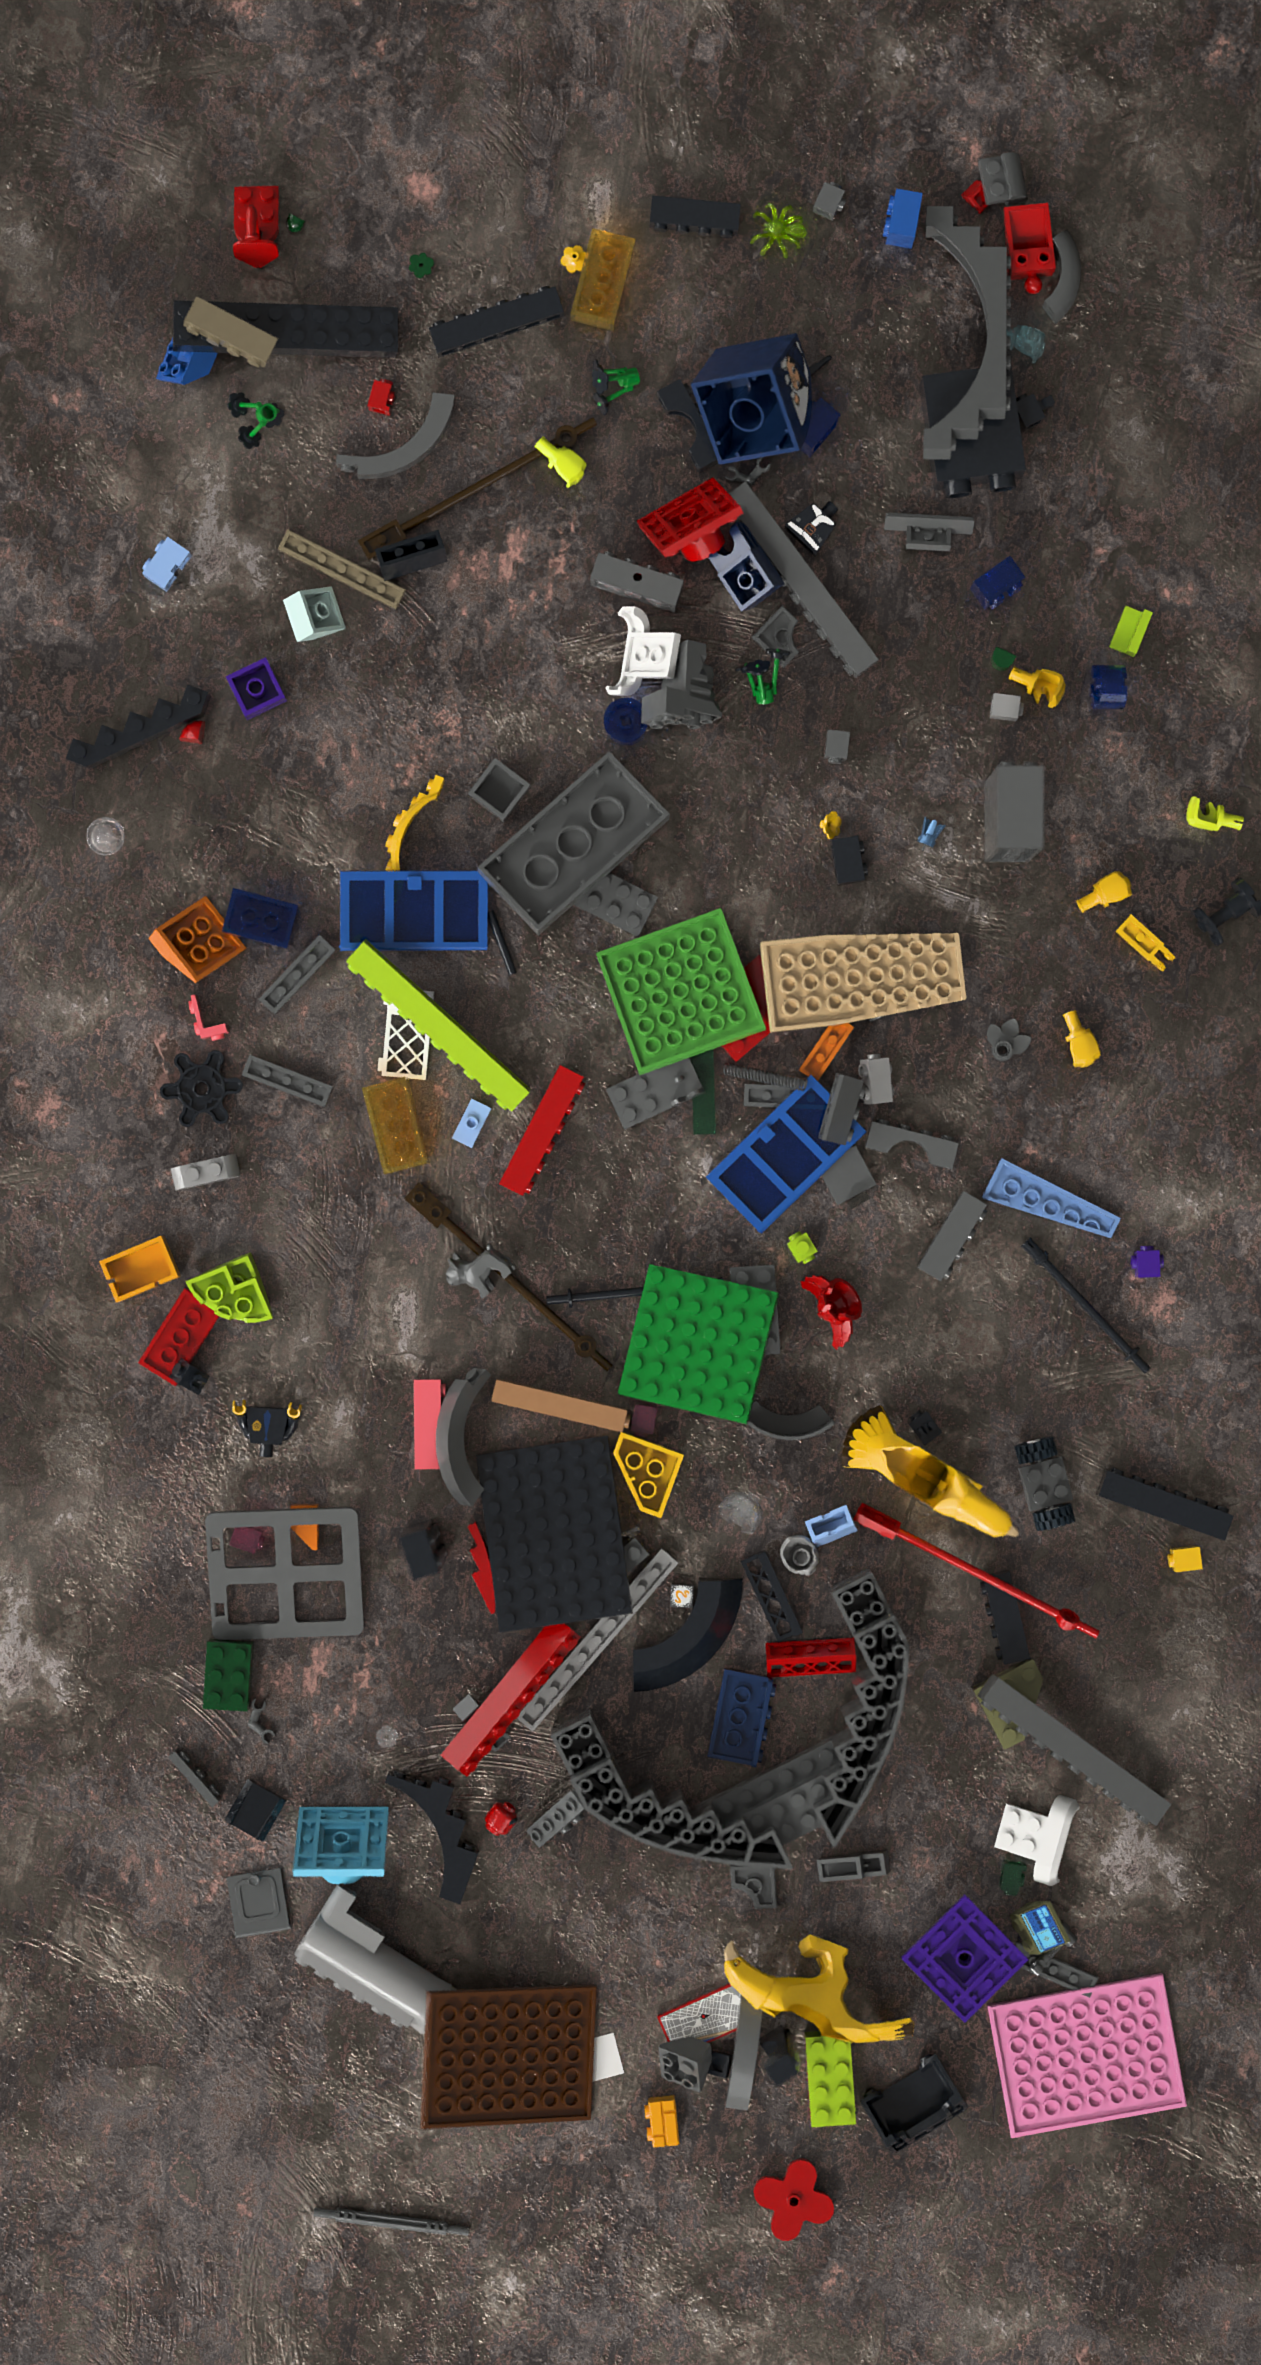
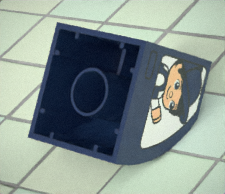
M797 333L717 348L691 382V387L719 465L800 451L807 437L810 425L812 385L811 374Z

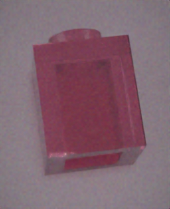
M635 1404L631 1431L635 1432L634 1436L647 1438L648 1434L653 1435L657 1407Z
M235 1527L229 1545L255 1554L257 1549L261 1550L265 1541V1537L262 1536L263 1530L254 1527Z

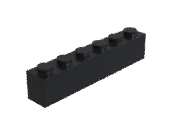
M544 286L539 288L536 293L530 295L529 293H523L518 295L515 300L509 302L507 299L501 300L494 307L488 309L486 306L480 307L474 311L475 313L469 315L463 313L453 317L454 320L448 322L441 320L433 323V327H430L429 331L438 358L563 318L564 311L556 286L552 288Z
M1113 1467L1111 1471L1104 1470L1096 1495L1225 1541L1234 1517L1228 1513V1508L1216 1505V1508L1207 1506L1208 1501L1197 1497L1195 1501L1186 1498V1493L1174 1490V1493L1165 1491L1166 1486L1155 1482L1153 1486L1144 1483V1478L1132 1475V1478L1123 1476L1124 1471Z

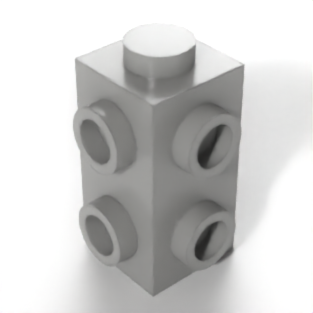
M881 1054L867 1055L868 1059L860 1060L858 1068L859 1076L864 1081L863 1085L866 1086L863 1103L879 1104L893 1102L894 1087L891 1084L892 1065L889 1062V1057L881 1058Z

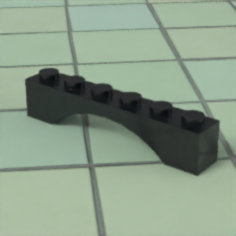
M781 2024L759 2038L762 2048L769 2057L763 2063L764 2069L776 2088L800 2073L798 2067L800 2061L795 2037L789 2028L785 2030Z

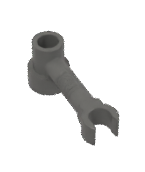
M1061 1920L1070 1939V1942L1064 1945L1070 1947L1076 1942L1077 1937L1069 1930L1070 1926L1064 1920ZM1064 1945L1045 1952L1028 1969L1038 1976L1051 1958Z

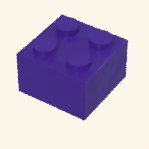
M266 657L226 676L247 720L287 702Z

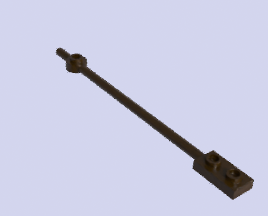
M594 417L574 428L569 425L561 426L555 433V439L549 442L556 448L565 446L570 449L576 444L578 435L595 427L597 423ZM569 435L570 440L565 442L562 440V437ZM535 449L405 523L399 525L397 519L357 541L368 561L376 558L375 549L406 540L405 532L544 454Z
M418 1182L404 1198L436 1228L443 1224L477 1256L485 1251L448 1218L452 1211L421 1183ZM494 1270L497 1274L501 1276L500 1271ZM511 1273L504 1279L574 1342V1350L579 1356L591 1357L606 1371L613 1366L596 1350V1342L591 1336H580ZM583 1342L589 1344V1349L586 1351L581 1349Z

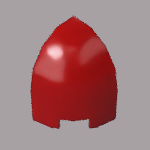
M194 721L188 724L181 731L179 740L202 744L206 722Z

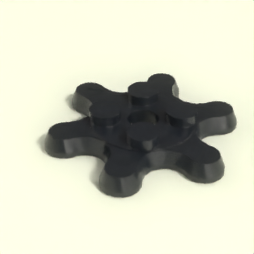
M218 1050L211 1051L206 1061L200 1065L194 1064L185 1053L177 1054L174 1058V1064L180 1071V1078L177 1082L166 1083L160 1088L162 1098L166 1100L178 1099L182 1102L183 1110L179 1115V1122L184 1127L192 1126L200 1113L210 1114L213 1121L217 1124L226 1123L229 1114L223 1107V1098L228 1094H237L243 1089V1083L240 1079L235 1077L224 1078L221 1075L220 1066L224 1061V1056ZM200 1082H204L208 1087V1091L204 1095H199L196 1092V1085Z

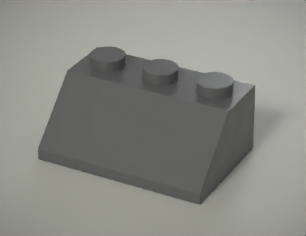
M836 1073L818 1138L845 1146L847 1141L851 1142L854 1132L851 1124L853 1120H857L860 1110L856 1106L858 1099H863L866 1086L863 1085V1080Z

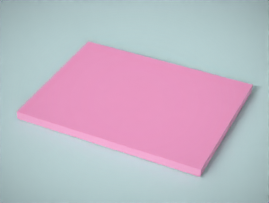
M1162 1973L1098 1984L1094 1987H1084L1078 1990L1070 1989L987 2004L1011 2138L1187 2106ZM1092 1992L1090 1998L1082 1995L1084 1993Z

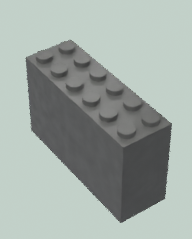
M1001 762V765L997 766L985 781L984 862H1029L1043 849L1044 766H1038V762H1024L1022 766H1015V762Z

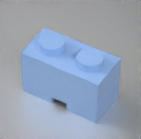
M169 537L165 541L161 540L155 549L157 553L152 559L149 558L142 568L144 570L142 574L166 592L177 578L174 576V573L178 568L183 570L192 557L188 550Z
M847 1505L834 1509L823 1516L820 1515L805 1521L816 1547L858 1531Z

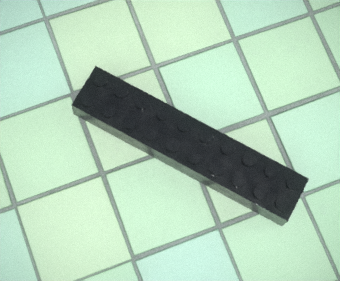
M173 301V351L229 353L227 351L228 348L220 344L215 346L206 340L207 337L201 334L196 336L186 330L187 327L183 326L184 320L194 301ZM207 301L276 337L278 340L272 354L396 358L398 353V307Z

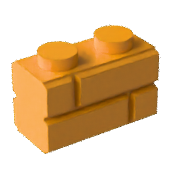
M675 2096L648 2098L649 2105H644L645 2118H650L651 2127H647L648 2141H652L653 2147L679 2145Z

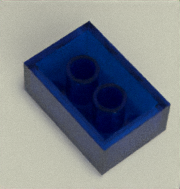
M233 888L222 933L287 950L299 907L296 904Z

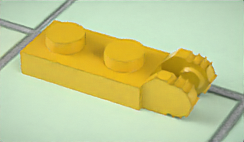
M1132 914L1115 931L1147 961L1150 960L1160 971H1164L1166 967L1163 962L1154 956L1158 950L1168 960L1173 961L1175 959V956L1163 946L1164 943Z

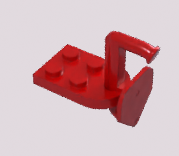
M279 186L234 187V230L238 239L233 244L234 257L255 268H262L279 256L278 246L274 242L279 233Z

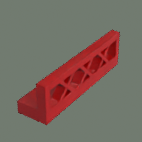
M854 1638L765 1643L767 1677L856 1672ZM842 1661H851V1665H841L839 1663ZM820 1662L828 1663L826 1666L819 1667L817 1665ZM797 1664H805L803 1668L795 1667ZM771 1665L784 1666L781 1669H771Z

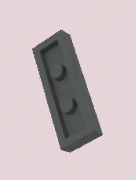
M177 1748L168 1756L211 1807L221 1800L219 1789L214 1784H208L204 1779L206 1777L204 1772L199 1767L194 1768L190 1763L191 1758L184 1750L180 1752Z

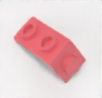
M196 994L191 995V1001H188L191 1014L195 1013L197 1022L194 1023L196 1035H200L203 1040L211 1038L212 1041L224 1039V1034L229 1033L228 1025L224 1023L205 1028L198 997Z

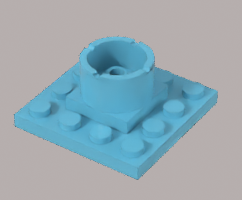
M299 1807L293 1876H323L326 1881L338 1885L340 1883L344 1885L354 1883L362 1876H384L389 1807Z

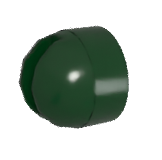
M289 213L286 221L287 228L291 232H299L303 228L305 221Z

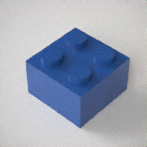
M896 188L895 195H890L886 215L891 216L886 217L883 237H887V245L912 249L923 193Z

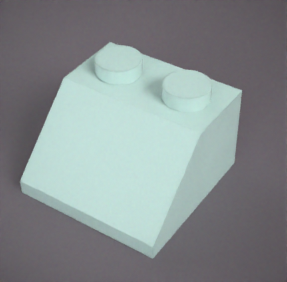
M332 586L298 591L283 600L297 642L314 640L346 628Z

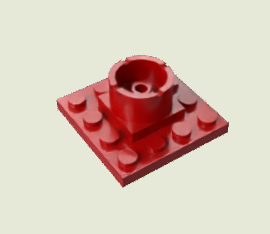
M712 477L637 520V523L665 558L673 556L681 550L686 560L699 561L722 548L725 539L719 527L735 521L738 516L743 514V511L730 494Z

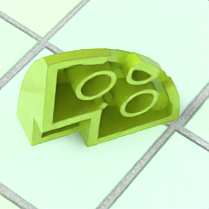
M251 1252L185 1281L194 1297L201 1304H205L212 1309L214 1314L222 1318L242 1320L245 1323H256L273 1318L269 1300Z

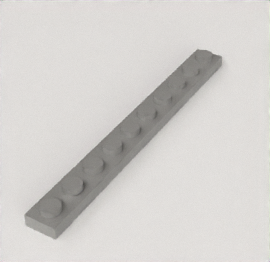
M662 1548L657 1552L629 1585L633 1614L600 1618L549 1677L548 1681L537 1691L534 1698L524 1706L517 1718L532 1732L676 1567L678 1562Z

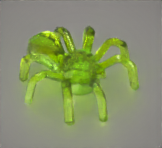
M768 202L765 207L771 208L773 220L763 212L756 211L753 214V218L761 216L769 223H765L764 226L767 228L763 229V231L768 233L753 236L750 243L753 244L755 240L770 237L771 239L762 248L760 255L764 256L773 242L777 240L784 258H788V252L781 239L784 238L795 243L797 249H800L799 241L793 237L803 238L807 235V230L804 225L798 222L788 227L786 225L794 220H799V222L803 223V217L792 216L783 221L787 210H793V207L788 205L783 208L779 219H777L775 206Z

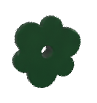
M420 253L419 256L414 254L410 257L411 265L409 270L414 272L416 278L421 279L425 275L431 274L434 260L431 257H427L425 253Z

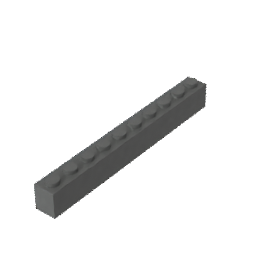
M746 481L729 493L743 511V514L738 516L737 520L749 528L785 584L782 586L788 587L791 591L789 595L796 605L800 603L805 610L803 611L805 618L810 623L813 621L818 627L816 632L823 641L827 639L831 647L829 649L836 658L840 657L845 663L842 666L849 676L853 674L857 678L874 666L879 660Z
M994 1674L990 1676L977 1696L983 1700L980 1703L991 1712L993 1709H996L1000 1712L998 1717L1007 1724L1011 1721L1018 1725L1016 1727L1018 1732L1025 1737L1028 1734L1035 1738L1033 1743L1043 1750L1045 1747L1051 1749V1756L1060 1762L1063 1759L1070 1763L1067 1766L1077 1775L1080 1772L1085 1774L1087 1777L1084 1780L1094 1787L1099 1784L1104 1788L1103 1794L1112 1800L1115 1797L1121 1801L1119 1804L1128 1812H1131L1132 1809L1138 1813L1136 1818L1146 1825L1151 1822L1157 1826L1171 1806V1803Z

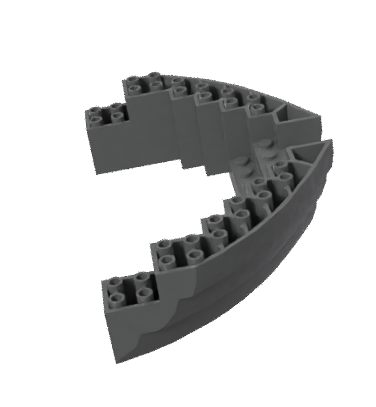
M867 1568L829 1587L869 1666L849 1677L859 1696L840 1707L849 1728L690 1807L681 1788L661 1798L651 1778L631 1788L592 1710L589 1709L552 1728L550 1734L571 1776L570 1781L585 1810L602 1822L644 1844L679 1856L731 1865L793 1869L784 1845L823 1826L833 1847H836L866 1799L891 1748L903 1709L909 1667V1644L870 1569Z

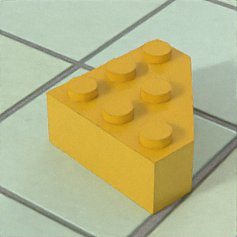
M620 1432L613 1454L640 1511L661 1518L684 1453L626 1432Z

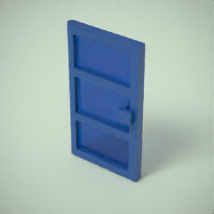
M340 870V951H355L365 939L379 951L487 950L488 882L478 873V870Z
M812 1075L806 1078L808 1083L804 1091L794 1090L706 1176L761 1234L867 1132L856 1120H853L851 1128L854 1129L851 1142H846V1146L818 1138L830 1093Z

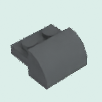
M1013 152L1003 153L1001 156L984 158L978 161L986 205L1005 203L1007 205L1028 200L1020 154Z

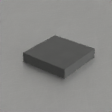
M856 1145L846 1151L822 1175L837 1205L877 1185Z

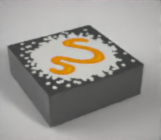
M671 1584L670 1607L692 1608L694 1586Z

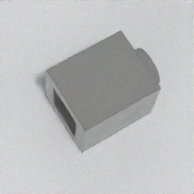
M994 693L989 718L1016 721L1018 716L1023 714L1024 703L1020 702L1021 696Z

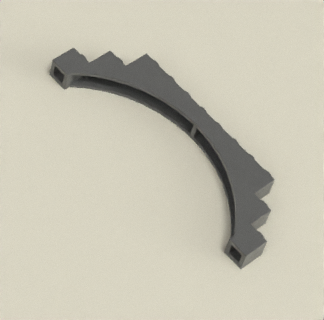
M927 206L925 237L933 238L946 248L958 260L972 280L984 310L987 346L978 375L967 394L944 419L931 428H924L923 459H950L951 451H955L956 439H978V431H983V419H1005L1006 411H1010V397H1006V390H1010V377L1006 376V370H1010V356H1006V350H1010L1011 337L1006 336V330H1010L1011 316H1006V309H1010L1011 296H1007V289L1011 287V276H1007V269L1011 268V256H1007V247H984V235H980V227L957 226L958 216L953 215V206Z

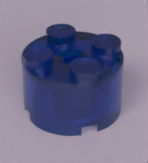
M1092 665L1091 676L1094 678V684L1089 686V696L1092 697V709L1119 710L1125 708L1127 700V686H1125L1127 671L1125 665Z
M629 697L615 700L609 704L604 714V729L613 742L620 745H633L644 737L648 724L641 723L642 704L636 699ZM626 717H629L631 724L623 726L621 718L626 719Z

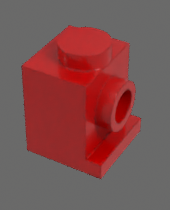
M387 379L374 380L367 405L369 411L388 416L391 415V409L388 406L393 405L395 398L392 381Z

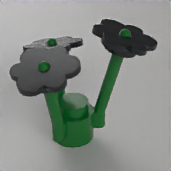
M598 359L593 361L592 384L597 390L593 394V398L598 409L605 416L608 412V402L626 392L633 391V386L640 383V376L635 367L629 369L626 367L603 369L602 365L598 364ZM618 380L621 387L624 386L623 389L608 397L600 396V394L604 393V390H608L609 381Z
M242 392L238 394L231 393L229 396L230 402L227 404V408L231 410V415L235 418L240 415H246L247 408L257 409L256 418L260 421L255 428L249 425L248 427L241 426L238 429L240 434L238 440L243 442V446L246 449L260 445L261 434L259 430L262 427L272 428L274 425L279 426L281 424L284 410L278 408L276 403H265L263 405L261 402L250 403V400L245 398V394Z
M766 649V653H770L771 657L775 658L771 686L769 683H763L762 674L769 670L770 661L756 660L735 668V671L741 670L742 673H747L757 704H769L774 701L773 695L777 694L776 685L779 659H783L784 655H789L790 651ZM753 675H756V676H757V679H758V684H757V685L755 684Z

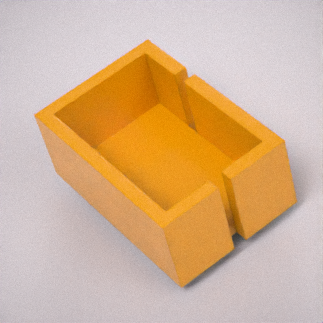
M162 1235L99 1261L106 1279H115V1282L110 1283L109 1287L116 1303L158 1287L157 1282L165 1284L181 1277L166 1238Z

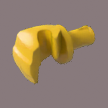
M1014 666L1009 676L1010 680L1027 686V694H1033L1037 704L1040 701L1041 694H1045L1048 699L1049 708L1056 707L1059 704L1066 688L1063 676L1051 670L1037 669L1035 673L1031 674Z
M1114 871L1093 884V892L1076 900V903L1082 913L1099 903L1106 908L1109 906V903L1121 901L1132 895L1131 882L1120 871Z
M1073 1010L1063 1015L1070 1031L1069 1036L1065 1039L1067 1042H1070V1051L1074 1061L1073 1066L1088 1067L1100 1057L1101 1050L1090 1028H1082L1076 1013L1077 1011Z

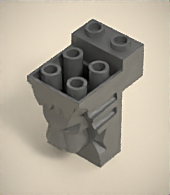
M685 640L679 644L674 679H662V689L642 697L641 723L648 724L653 729H661L667 724H684L690 729H699L702 725L711 724L714 720L722 717L717 701H714L715 693L712 690L715 675L713 667L704 663L707 657L706 644L692 640Z

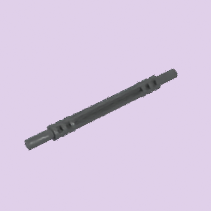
M315 2207L313 2217L335 2219V2222L441 2235L449 2233L469 2236L470 2228L467 2226L451 2225L446 2221L341 2208L332 2210Z

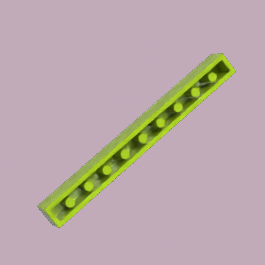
M367 939L348 957L346 962L350 971L355 975L359 973L364 977V983L370 989L374 990L376 988L382 994L380 997L388 1005L393 1004L399 1009L397 1012L405 1020L409 1018L415 1024L414 1028L421 1035H428L432 1039L430 1042L438 1050L443 1049L448 1054L447 1058L453 1064H460L465 1069L463 1071L464 1074L471 1080L476 1079L481 1084L480 1088L486 1094H493L497 1098L496 1102L504 1110L508 1108L512 1112L530 1093L531 1088Z

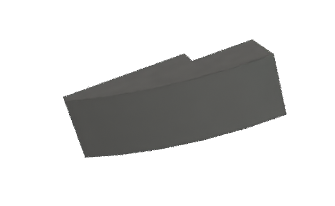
M888 1849L817 1859L820 1882L863 1879L869 1876L887 1875L891 1872Z

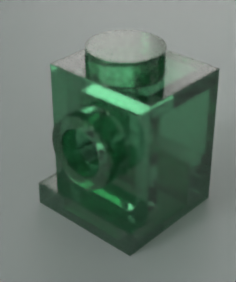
M1002 1861L999 1888L1004 1891V1894L1017 1896L1019 1888L1024 1886L1025 1874L1022 1871H1027L1025 1863Z

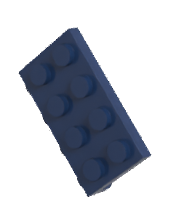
M724 1668L707 1757L751 1765V1767L755 1768L757 1763L762 1762L764 1750H761L760 1746L761 1741H766L768 1728L764 1727L765 1720L770 1719L772 1706H769L770 1697L775 1696L776 1684H773L772 1677Z

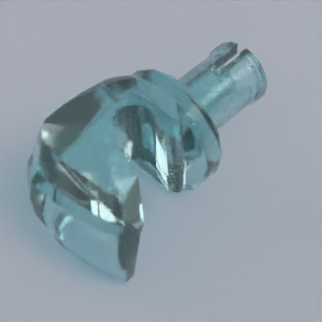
M1017 324L1016 328L1006 330V336L1011 337V351L1015 347L1021 353L1031 357L1032 363H1036L1042 357L1046 347V336L1041 330Z

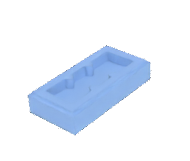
M471 1098L452 1139L472 1148L492 1108Z

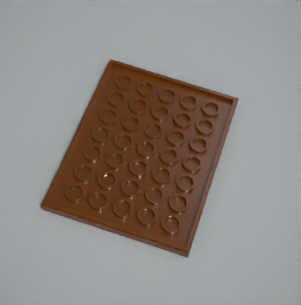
M589 1984L426 1991L420 2128L439 2129L591 2120L597 1986Z

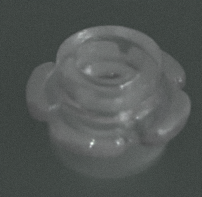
M383 1726L381 1730L377 1731L376 1739L381 1747H392L396 1744L398 1734L395 1729H391L390 1726Z

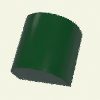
M997 646L991 655V664L996 670L1005 671L1013 664L1016 656Z

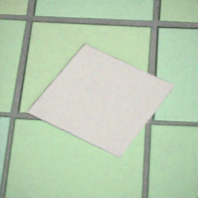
M614 2033L595 2037L593 2081L623 2074L624 2070Z

